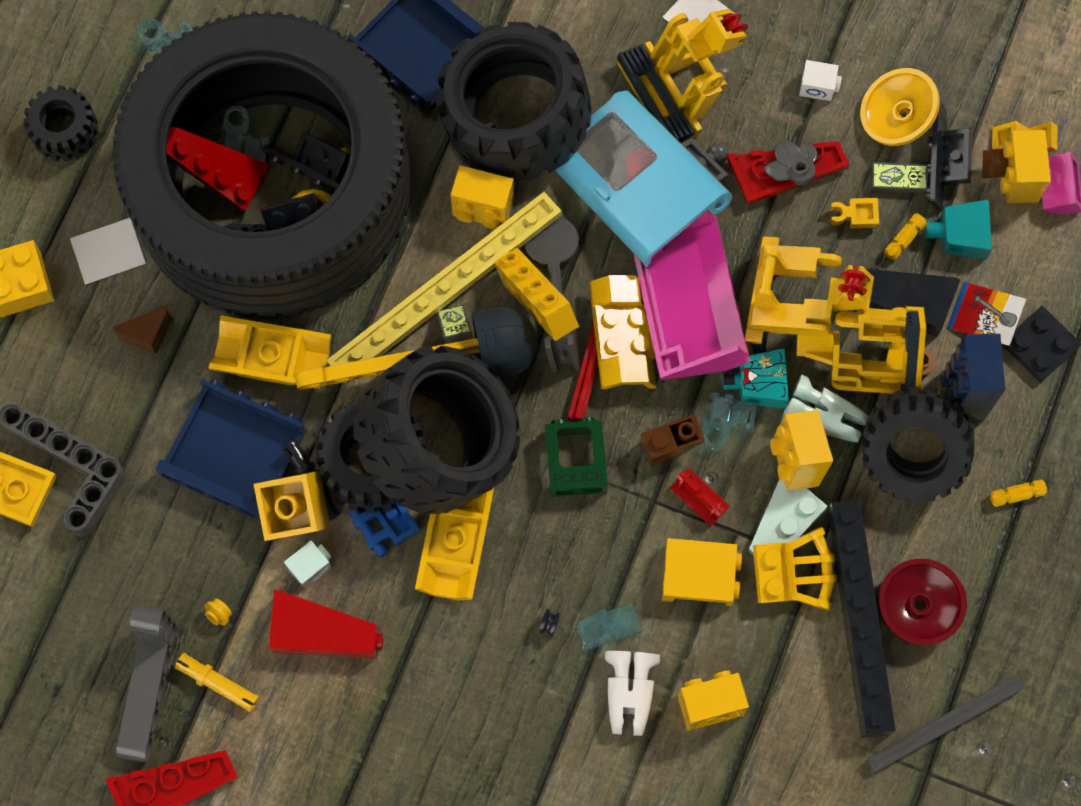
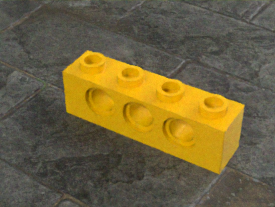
M518 248L494 261L503 285L554 341L579 327L569 301Z

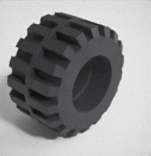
M58 85V89L55 90L51 86L47 87V92L42 93V91L36 93L38 98L30 99L28 102L30 108H25L24 114L26 118H23L25 130L35 148L46 158L51 156L52 160L59 161V158L62 157L64 162L70 161L71 156H74L76 159L81 157L80 152L82 151L87 153L90 150L89 144H94L96 141L94 134H98V121L85 96L81 92L77 93L76 89L72 87L66 90L65 86ZM63 115L75 117L72 125L61 132L48 131L50 123L55 118Z

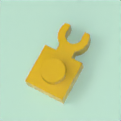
M853 198L849 200V206H845L841 202H833L830 205V211H839L841 213V216L831 218L830 222L832 225H841L845 221H850V228H878L879 226L878 198Z

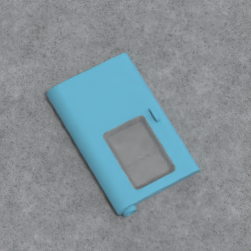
M629 91L615 93L605 105L591 115V124L587 128L585 140L575 154L570 152L567 162L555 170L645 266L651 263V258L704 212L709 210L712 214H718L732 200V194Z

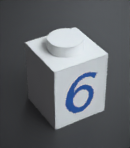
M806 60L799 96L831 101L834 92H839L842 76L837 75L839 65Z

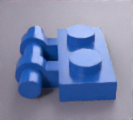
M397 502L391 504L392 510L383 512V508L375 507V513H366V511L362 513L361 510L357 512L351 509L348 511L353 519L352 524L356 530H361L367 539V546L371 551L374 550L379 558L384 557L389 552L383 544L386 540L391 539L394 545L398 547L420 532V528L406 508L399 506ZM375 518L383 527V530L378 533L370 525V521Z

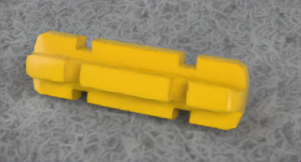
M918 213L914 214L908 224L906 223L893 241L885 248L884 255L892 261L897 260L901 252L907 248L917 236V233L923 229L926 219Z
M1040 479L1032 481L1031 484L1023 483L1006 487L1005 490H994L990 493V499L993 506L998 507L1005 505L1007 502L1011 504L1031 499L1033 496L1035 498L1044 496L1047 493L1045 481Z

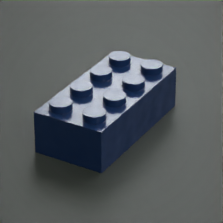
M965 334L960 344H957L955 353L951 354V359L946 363L945 370L941 372V385L946 387V394L951 396V403L958 402L964 408V414L969 415L972 423H983L1005 391L1001 334Z

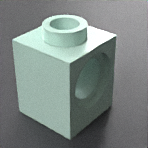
M312 541L308 542L284 561L287 569L304 590L332 569L328 561L331 555L322 544L316 547Z

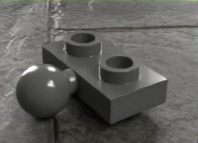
M692 137L681 143L720 183L725 182L728 174L718 165L727 160L728 149L724 144L713 143L706 152Z

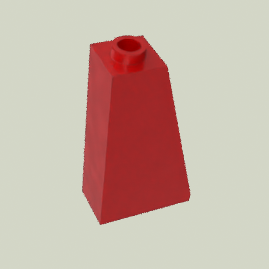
M274 590L269 649L272 653L377 659V651H382L383 633H379L377 624L280 590Z

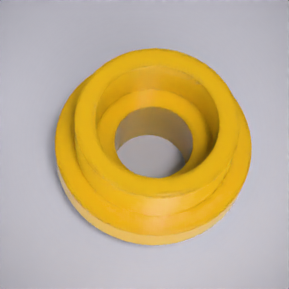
M216 598L212 602L208 601L205 604V616L211 623L225 626L229 622L228 618L232 615V612L224 602Z

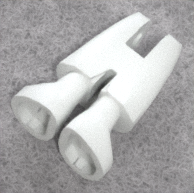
M605 651V660L613 665L615 670V677L608 678V705L612 733L622 735L623 714L635 715L633 719V736H642L648 720L654 681L647 680L648 673L651 668L660 663V655L635 652L634 678L629 679L631 652Z

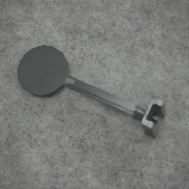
M559 217L524 246L528 257L534 263L548 267L550 283L562 294L560 266L574 257L579 246V236L576 228L570 221ZM566 334L557 341H554L552 337L544 338L552 373H558L557 365L573 363L574 370H580V362L573 334Z

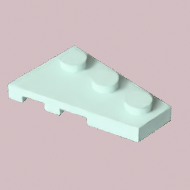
M779 480L748 551L754 556L753 545L785 543L801 537L826 510L827 505L807 488L786 491L784 481Z

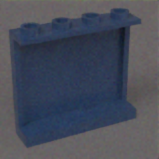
M392 0L356 37L351 34L347 37L353 43L358 44L361 51L364 50L375 61L377 68L381 69L383 75L389 80L390 86L399 93L401 91L404 92L416 108H423L430 113L437 105L435 92L440 89L437 78L444 62L452 61L451 52L464 39L475 38L477 36L476 32L484 27L451 0Z
M202 379L200 381L202 390L166 460L160 459L155 470L162 478L261 521L253 484L284 478L291 462L282 449L297 440L301 444L307 432L305 425L302 423L303 420L291 413H287L286 416L276 412V407L266 402H262L261 405L251 401L252 398L241 391H236V393L226 390L227 387L216 380L207 382Z

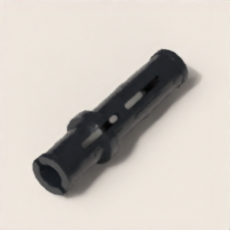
M298 440L282 449L295 470L293 472L295 476L316 472L314 462L309 461ZM322 483L329 521H332L340 516L341 513Z

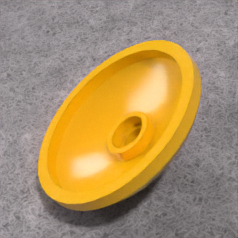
M900 68L882 75L869 87L862 100L860 117L865 131L872 139L883 145L900 146L915 141L928 131L937 117L940 106L938 88L927 74L917 69Z

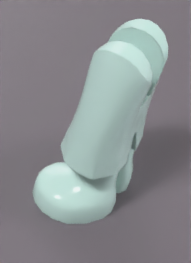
M801 375L795 385L791 400L783 413L781 421L785 414L818 410L827 436L858 443L862 433L851 426L843 424V421L846 419L858 425H865L869 416L849 401L826 388H823L822 392L815 390L809 378ZM801 401L811 402L815 404L814 408L809 407Z

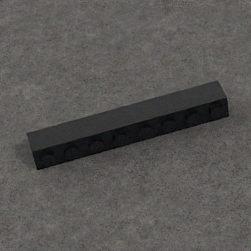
M861 501L832 502L827 512L833 553L836 560L835 566L861 738L888 736L896 731Z

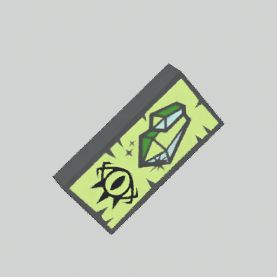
M873 162L871 166V191L926 194L928 164Z
M464 305L437 312L445 344L473 339Z

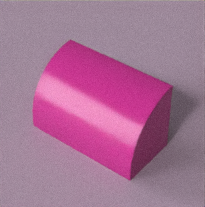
M1072 152L1048 156L1051 182L1042 196L1043 210L1053 214L1081 212V184L1078 160Z

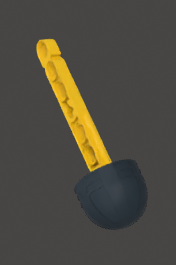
M497 306L471 311L475 339L432 347L433 350L440 346L457 348L461 350V355L467 357L471 354L479 357V360L489 366V372L494 377L498 376L502 381L520 375L530 366L537 351V336L532 323L524 314L510 307ZM414 350L302 371L295 374L297 389H311L378 376Z

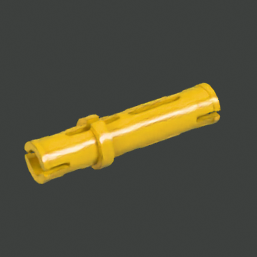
M185 652L178 659L182 662H177L175 669L195 679L197 685L201 687L203 685L207 686L246 709L249 713L255 708L256 705L254 703H258L260 696L253 694L217 673L210 664L205 666L188 656Z

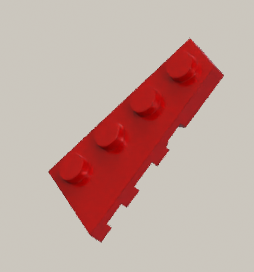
M171 127L169 130L166 147L167 158L237 210L246 211L269 164L180 128Z
M839 141L812 144L817 150V159L814 162L815 175L811 182L848 169L849 162ZM755 150L750 151L748 154L739 155L737 153L727 154V161L747 205L802 186L795 184L790 179L777 181L765 172L764 166L777 160L775 150L765 152Z
M223 750L189 758L181 762L168 763L147 770L130 772V774L105 778V781L117 806H186L233 782L239 776L227 751Z

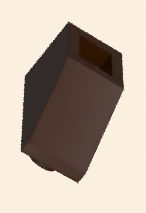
M695 414L641 433L640 444L651 468L680 457L703 443L705 438Z

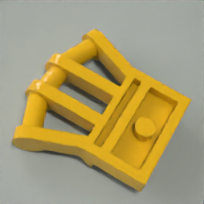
M823 527L817 528L791 542L753 545L758 603L798 601L823 610H831L832 603H830L834 584L837 582V574H834L833 562L836 560L835 554H832L823 536L826 534ZM813 540L820 554L817 556L794 557L793 550ZM821 563L822 576L796 578L795 565ZM823 583L818 599L797 592L796 585Z

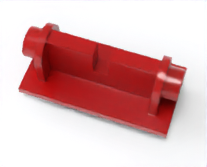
M690 468L686 471L683 470L676 477L677 480L669 487L710 527L731 507Z

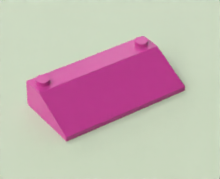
M709 210L704 212L651 258V263L648 266H645L633 253L659 375L662 380L723 372L751 362L717 218Z

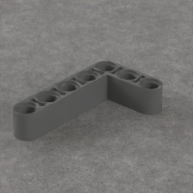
M15 403L4 405L0 409V423L9 433L87 476V479L64 514V523L75 536L85 537L95 529L124 483L126 474L123 467L112 456ZM20 414V419L16 423L9 424V419L13 415ZM37 428H44L41 436L32 437L33 432ZM61 441H68V445L64 450H56L57 445ZM92 454V459L89 463L80 464V460L84 455ZM111 467L117 469L114 476L110 478L104 477L107 469ZM93 492H101V497L98 501L89 502V497ZM78 516L86 517L83 525L79 527L73 526V522Z
M135 605L130 618V631L139 639L117 742L116 757L147 763L152 750L175 637L176 622L165 609Z

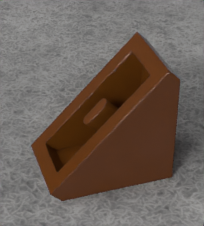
M163 306L116 325L113 329L120 341L156 354L172 318L166 306Z

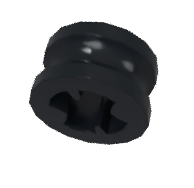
M546 609L539 633L547 632L549 637L553 638L561 613L552 614L550 609Z

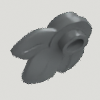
M789 141L776 144L775 156L777 160L764 166L765 172L777 181L790 179L797 185H805L811 182L815 175L816 148L809 142L804 143L800 147Z

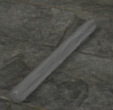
M1013 676L875 753L867 759L870 768L874 772L883 769L1011 697L1024 688L1022 682L1017 676Z

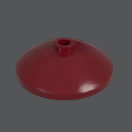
M920 558L900 563L888 573L880 587L878 605L885 625L896 637L913 645L930 646L947 640L960 628L966 615L967 597L960 579L950 568L940 562ZM917 601L923 603L924 610H917L914 603Z

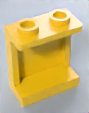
M668 538L666 543L662 601L673 602L675 598L719 602L731 607L733 600L739 599L740 582L735 581V571L741 570L742 554L737 553V544Z

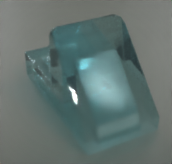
M633 603L607 611L606 608L577 623L587 651L642 632Z

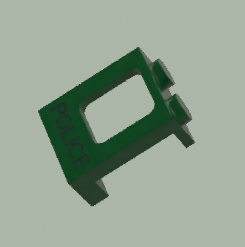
M594 417L580 418L578 422L567 423V420L557 419L552 420L550 424H545L550 498L607 493L608 482L602 420H595ZM591 434L594 462L591 465L561 466L557 437Z

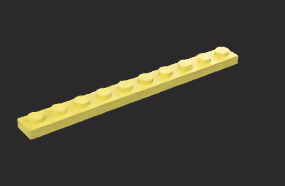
M545 192L540 194L327 359L328 365L333 366L382 356L496 267L494 261L515 248H521L561 217L562 211Z

